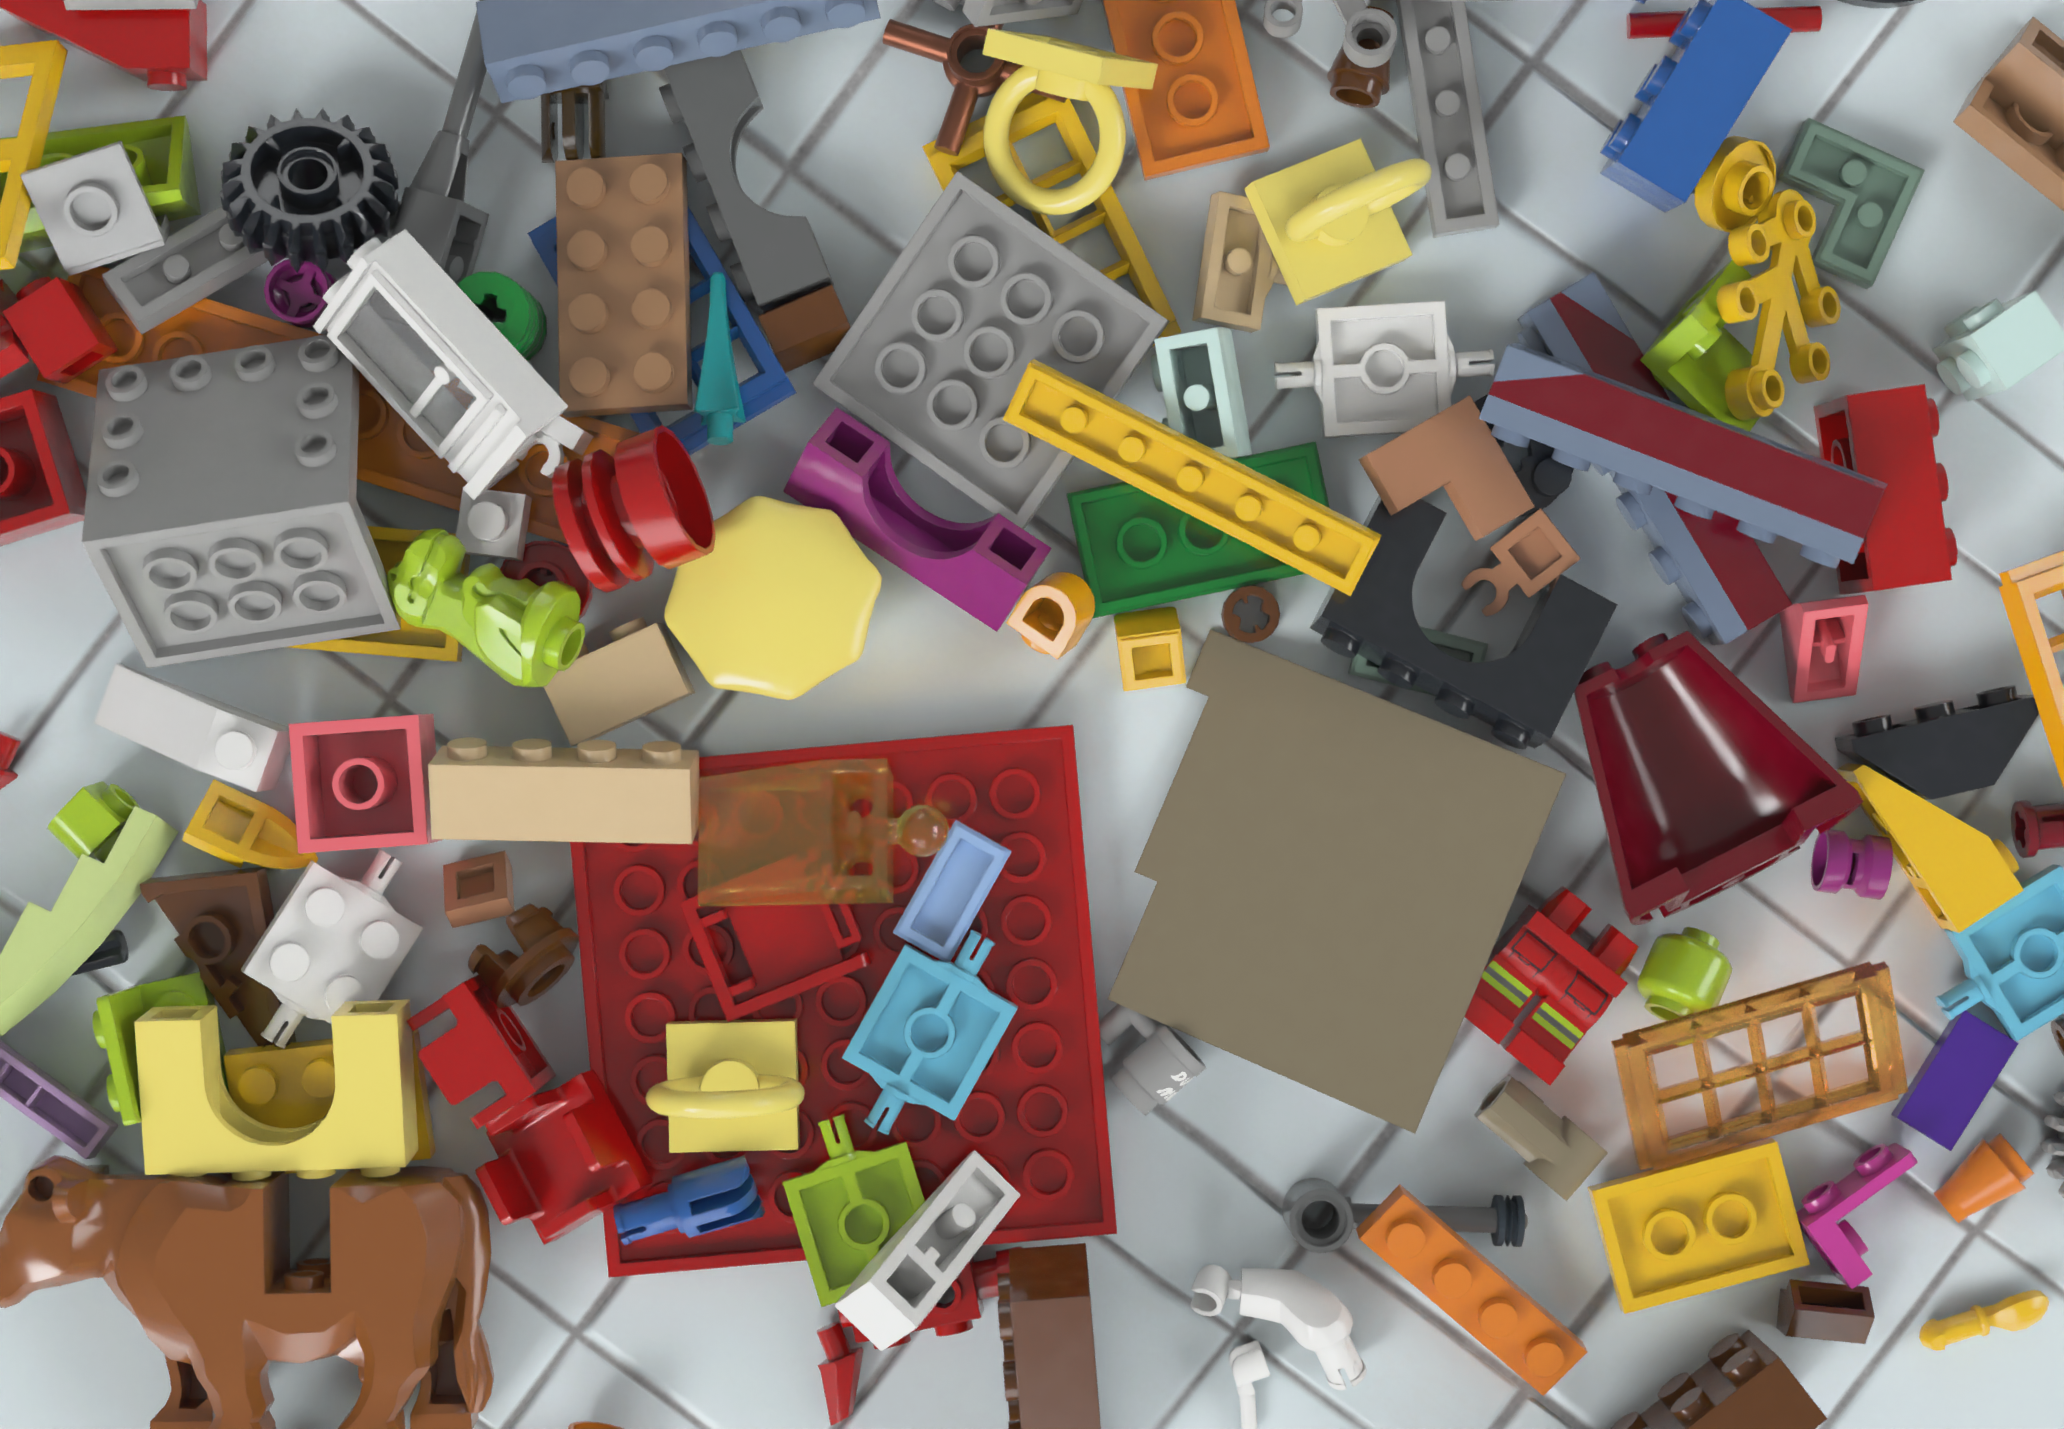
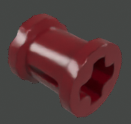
M2021 800L2013 804L2011 810V831L2019 856L2029 858L2034 857L2038 850L2064 848V803L2032 806L2029 801Z

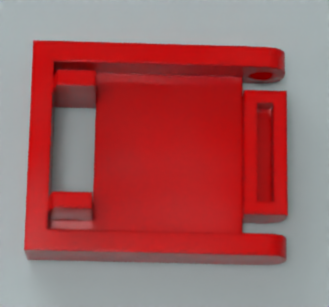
M825 844L679 902L727 1022L872 964L868 951L854 953L844 959L841 948L858 942L863 938L834 867L813 876L810 875L808 870V864L818 863L829 856ZM728 917L732 922L753 976L730 984L708 930V926L725 920Z

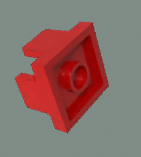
M479 975L461 983L440 999L406 1020L414 1032L449 1009L456 1017L457 1025L453 1029L422 1048L418 1054L420 1060L451 1105H457L493 1081L498 1082L506 1093L470 1118L477 1129L538 1091L556 1076L553 1068L512 1006L506 1008L497 1007L490 998V989Z
M594 1069L580 1073L555 1089L530 1096L485 1124L488 1130L485 1133L498 1159L486 1162L475 1169L476 1176L500 1222L506 1226L529 1218L544 1245L561 1238L653 1183Z

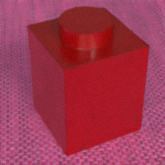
M42 277L27 284L17 292L16 298L18 302L2 311L39 371L46 379L66 384L119 350L78 285L59 277L53 280L50 277Z

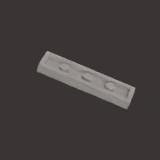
M1396 0L1420 158L1427 161L1432 170L1431 178L1425 185L1433 238L1496 228L1500 223L1465 1Z

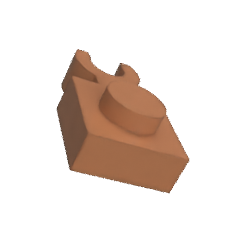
M1541 508L1490 547L1491 551L1501 562L1493 569L1479 568L1470 572L1464 578L1461 585L1465 590H1468L1478 581L1487 580L1495 586L1496 598L1481 610L1485 616H1491L1500 612L1506 606L1510 597V590L1517 584L1527 597L1531 598L1581 558Z

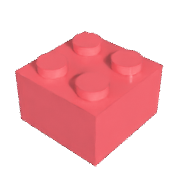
M433 714L289 724L298 854L423 845L443 840L432 839L428 764L436 754Z

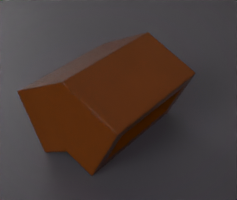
M832 283L758 315L774 354L785 373L833 353L851 327Z
M1789 1279L1787 1288L1780 1289L1776 1328L1785 1336L1865 1344L1875 1318L1869 1287L1856 1286L1851 1289L1844 1284ZM1802 1303L1818 1304V1305H1828V1306H1838V1307H1848L1849 1309H1847V1308H1837V1307H1827V1306H1817V1305H1807V1304H1802Z

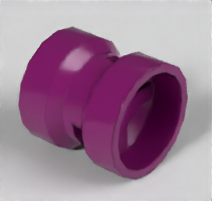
M287 259L274 266L268 274L264 286L265 299L271 311L281 319L297 327L313 330L314 324L328 306L323 300V296L337 280L326 270L323 273L312 262H305L298 273H296L290 265V260Z
M1833 829L1818 834L1811 861V884L1813 889L1819 892L1834 894L1842 888L1852 889L1859 897L1880 900L1884 897L1891 878L1893 850L1890 838L1867 834L1860 840L1852 839L1844 831Z

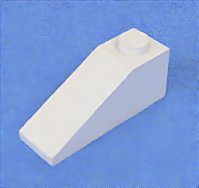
M116 664L94 724L193 769L255 792L276 789L290 751L289 727L121 664Z
M974 1150L873 1257L834 1306L880 1351H883L921 1324L1021 1194Z

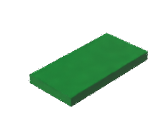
M1316 441L1233 459L1330 508ZM1126 482L1066 494L1084 581L1090 587L1095 599L1093 618L1306 574Z

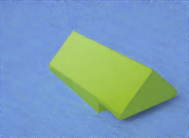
M185 115L48 132L40 167L122 141L155 217L166 214L168 220L173 221L201 215L189 126ZM15 136V137H7V138H0V139L17 138V136ZM8 172L0 173V204ZM32 201L19 253L53 246Z

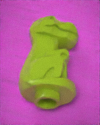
M442 528L424 530L406 549L403 560L397 562L387 574L391 601L398 615L407 623L416 627L437 629L455 638L494 672L515 686L527 688L547 686L558 671H565L573 664L581 650L585 637V626L579 622L581 600L574 587L562 581L548 582L539 587L527 578L521 580L505 577L501 570L492 563L477 567L466 577L460 572L466 549L458 538L452 534L449 535L447 530Z

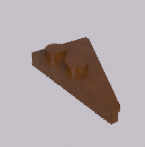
M266 867L156 877L140 884L141 894L148 903L155 899L179 933V936L174 938V941L184 955L197 964L200 978L229 1019L237 1016L257 1046H263L262 1048L267 1045L279 1047L260 1034L264 1032L282 1002H280L270 988L241 971L242 966L275 917ZM295 1031L286 1043V1046L296 1042Z

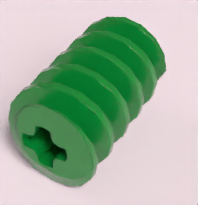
M477 272L463 278L457 284L491 323L494 318L504 319L507 313L504 323L494 322L493 325L527 362L542 349L547 337V317L541 303L517 282L497 272Z

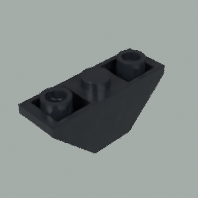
M2015 685L2004 686L1976 693L1978 704L1955 710L1953 700L1914 708L1916 719L1892 724L1891 715L1859 720L1852 723L1854 734L1835 738L1837 751L1858 764L1869 767L1923 799L1934 800L1995 785L2037 718L2039 711L2033 695H2017Z

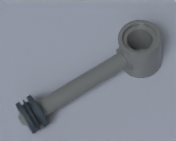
M1308 1178L1294 1184L1286 1193L1282 1204V1214L1286 1226L1303 1248L1316 1253H1327L1341 1247L1348 1240L1352 1229H1356L1380 1204L1351 1203V1198L1344 1197L1332 1183L1320 1178ZM1494 1195L1491 1207L1425 1205L1455 1232L1491 1233L1494 1246H1502L1504 1241L1507 1247L1510 1241L1513 1247H1521L1523 1244L1528 1217L1525 1214L1524 1201L1521 1195H1513L1511 1200L1509 1195H1507L1505 1201L1502 1195ZM1315 1201L1331 1203L1333 1205V1215L1326 1226L1320 1229H1309L1302 1225V1214L1309 1204Z

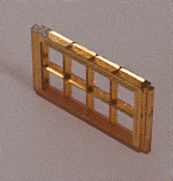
M1885 961L1873 965L1870 962L1835 971L1622 1034L1621 1039L1611 1041L1636 1164L1640 1170L1653 1167L1655 1171L1899 1099L1898 1095L1908 1092L1890 969ZM1855 996L1860 1030L1821 1041L1815 1007ZM1801 1012L1806 1046L1767 1057L1761 1023ZM1747 1028L1752 1062L1713 1073L1707 1039ZM1692 1044L1698 1077L1659 1088L1652 1055ZM1863 1045L1868 1078L1829 1089L1824 1057ZM1809 1061L1815 1094L1775 1105L1770 1072ZM1755 1077L1761 1110L1722 1121L1716 1088ZM1702 1093L1708 1125L1668 1136L1662 1104Z

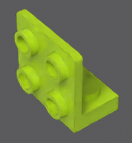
M1731 260L1682 305L1640 361L1651 370L1653 377L1663 388L1675 393L1690 409L1751 431L1759 418L1737 419L1730 412L1725 398V382L1728 374L1735 369L1750 367L1752 354L1723 327L1726 322L1720 316L1717 308V293L1721 286L1744 281L1752 277L1744 267L1736 265Z
M200 971L134 985L96 999L98 1010L94 1011L92 1017L93 1031L98 1045L102 1049H107L112 1074L107 1076V1095L112 1109L115 1112H121L124 1126L141 1122L134 1022L152 1007L216 1005L214 996L200 978ZM218 1018L222 1077L229 1093L223 1057L226 1054V1049Z

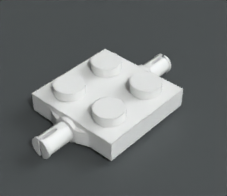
M1445 301L1317 308L1315 311L1317 345L1312 361L1274 363V375H1300L1276 377V390L1314 387V392L1321 405L1322 438L1403 434L1451 406V395L1456 378L1493 377L1495 367L1494 364L1469 365V363L1491 362L1494 360L1492 349L1455 352L1454 346L1447 334Z
M379 849V853L360 882L356 879L339 877L314 861H310L241 968L244 974L270 988L280 1002H282L264 1032L260 1034L262 1037L284 1049L304 1016L311 1019L325 1020L332 1024L331 1016L345 1001H372L379 999L423 930L420 925L395 911L388 900L382 895L400 865L402 866L403 863Z

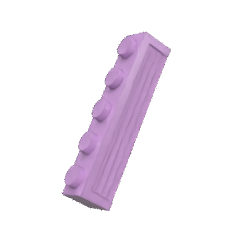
M0 1040V1097L78 1152L84 1159L95 1158L119 1125Z

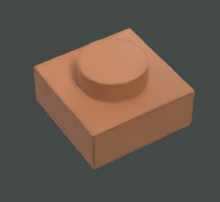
M505 851L443 865L445 914L452 928L507 916L515 912L512 866Z

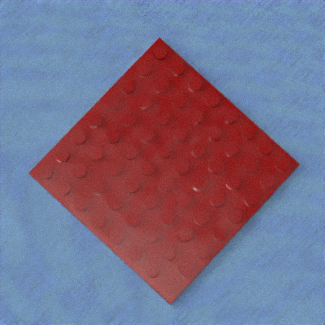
M1073 725L699 757L700 826L692 844L570 842L590 1070L594 1069L653 1183L619 1203L625 1204L668 1191V1184L672 1183V1176L745 1156L750 1169L749 1173L752 1175L758 1190L757 1194H759L765 1208L763 1217L688 1238L686 1233L681 1234L677 1228L624 1245L621 1241V1234L624 1233L619 1234L617 1231L613 1206L603 1212L608 1277L807 1261L783 1181L812 1172L826 1160L830 1159L818 1122L829 1119L835 1140L839 1143L840 1139L833 1117L842 1114L845 1115L844 1119L854 1151H876L906 1141L925 1201L971 1152L975 1150L1021 1194L982 1245L1117 1234ZM955 820H958L1010 849L1012 852L952 957L951 962H955L971 930L982 934L970 956L971 958L977 953L985 936L994 941L996 944L991 948L976 976L981 979L989 990L1016 1004L1018 1009L955 1121L926 1105L905 1102L889 1130L890 1133L887 1135L879 1132L878 1128L889 1107H885L874 1128L864 1122L883 1088L878 1085L869 1073L842 1059V1056L905 943L933 959L940 960L897 936L893 931ZM825 844L829 856L818 863L808 864V870L810 875L813 876L834 867L863 938L858 942L841 948L844 959L854 953L868 951L872 964L735 1019L797 1018L798 1082L801 1083L805 1092L804 1099L799 1104V1149L669 1153L668 1116L651 1110L646 1101L647 1093L651 1087L657 1083L667 1081L666 1024L669 1021L727 1020L679 902ZM728 917L725 920L708 926L730 984L753 976L730 918Z

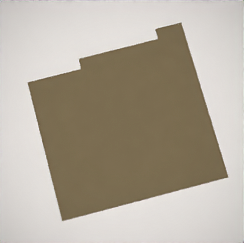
M1210 629L1186 685V688L1206 695L1208 699L1134 871L1157 881V884L1108 996V1000L1415 1134L1566 773Z

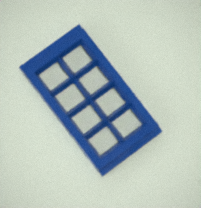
M688 206L689 253L704 277V280L690 287V304L710 293V278L714 272L724 274L726 279L728 319L731 324L729 327L731 342L738 338L740 339L758 370V373L739 383L745 419L748 422L797 392ZM556 217L530 231L528 235L557 285ZM706 341L691 349L692 380L697 388L701 375V368L697 362L703 359ZM694 410L666 426L681 441L689 456L709 445L707 442V425H701L702 415ZM656 412L630 413L640 433L663 425ZM733 422V430L745 423Z

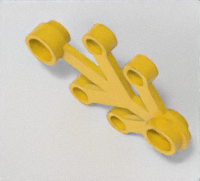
M1793 189L1775 193L1764 210L1758 214V224L1734 228L1728 237L1730 256L1734 263L1740 267L1766 261L1770 250H1772L1768 269L1747 280L1723 285L1717 293L1719 314L1729 324L1754 319L1758 313L1759 304L1762 303L1750 367L1732 370L1725 382V398L1728 408L1733 416L1739 420L1769 416L1784 400V384L1779 373L1774 370L1782 329L1790 354V371L1798 383L1805 384L1825 380L1830 372V357L1827 349L1820 342L1810 343L1805 324L1811 328L1835 324L1840 317V301L1832 287H1820L1809 249L1811 237L1816 229L1815 212L1811 204ZM1792 273H1794L1801 295L1800 306L1792 282Z

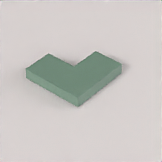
M1808 118L1803 121L1777 180L1835 205L1812 255L1814 266L1864 289H1868L1873 286L1925 170Z

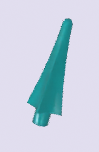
M714 272L710 278V308L707 336L694 411L702 415L701 425H707V442L712 445H728L733 443V422H746L730 336L726 279L721 272Z

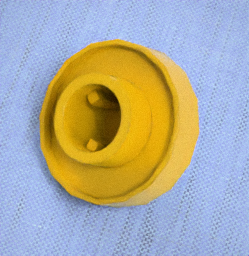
M1735 135L1724 139L1695 186V207L1699 218L1708 227L1730 233L1734 228L1755 224L1758 221V214L1764 210L1771 200L1776 184L1774 157L1772 151L1763 142Z

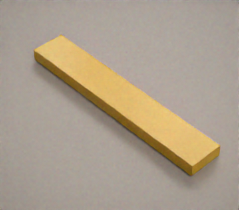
M1035 359L1029 362L1002 419L1349 596L1353 593L1382 536L1368 527Z

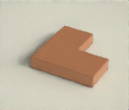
M1470 395L1360 458L1359 462L1391 516L1443 486L1473 539L1477 541L1535 506L1495 437L1491 435V430L1487 423L1479 419L1481 413Z

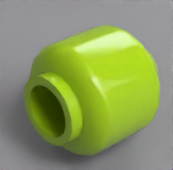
M1685 927L1681 934L1667 933L1658 936L1651 947L1637 980L1638 991L1646 999L1645 1009L1666 1022L1682 1027H1691L1694 1021L1711 1018L1717 1010L1732 974L1731 963L1718 950L1719 940L1713 935L1693 927Z

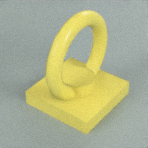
M988 28L982 55L1024 65L1013 72L1001 84L992 98L986 114L983 135L984 151L993 178L1011 200L1039 214L1064 215L1088 206L1098 199L1113 182L1120 168L1125 150L1126 130L1124 116L1120 103L1110 86L1152 89L1158 64L1047 35ZM1035 89L1061 97L1088 101L1096 114L1100 132L1096 158L1088 172L1071 186L1061 189L1039 187L1023 176L1013 160L1009 145L1011 120L1020 102Z
M1360 138L1255 180L1244 188L1296 306L1403 262L1412 256V252L1391 206L1415 193L1428 183L1432 170L1427 161L1413 158L1375 171Z
M797 1018L732 1020L730 1022H727V1020L669 1021L666 1024L667 1081L657 1083L651 1087L647 1093L646 1101L651 1110L668 1116L669 1153L799 1149V1104L804 1099L805 1092L801 1083L798 1082Z

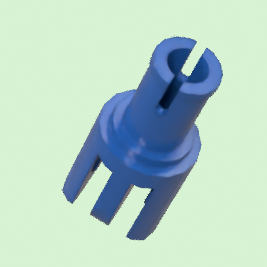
M745 1156L672 1176V1183L668 1184V1191L625 1204L619 1203L614 1205L613 1211L617 1231L619 1234L624 1233L621 1234L622 1243L624 1245L631 1244L635 1240L677 1228L681 1234L686 1233L688 1238L763 1217L765 1208L759 1194H757L758 1190L752 1175L749 1173L750 1169Z

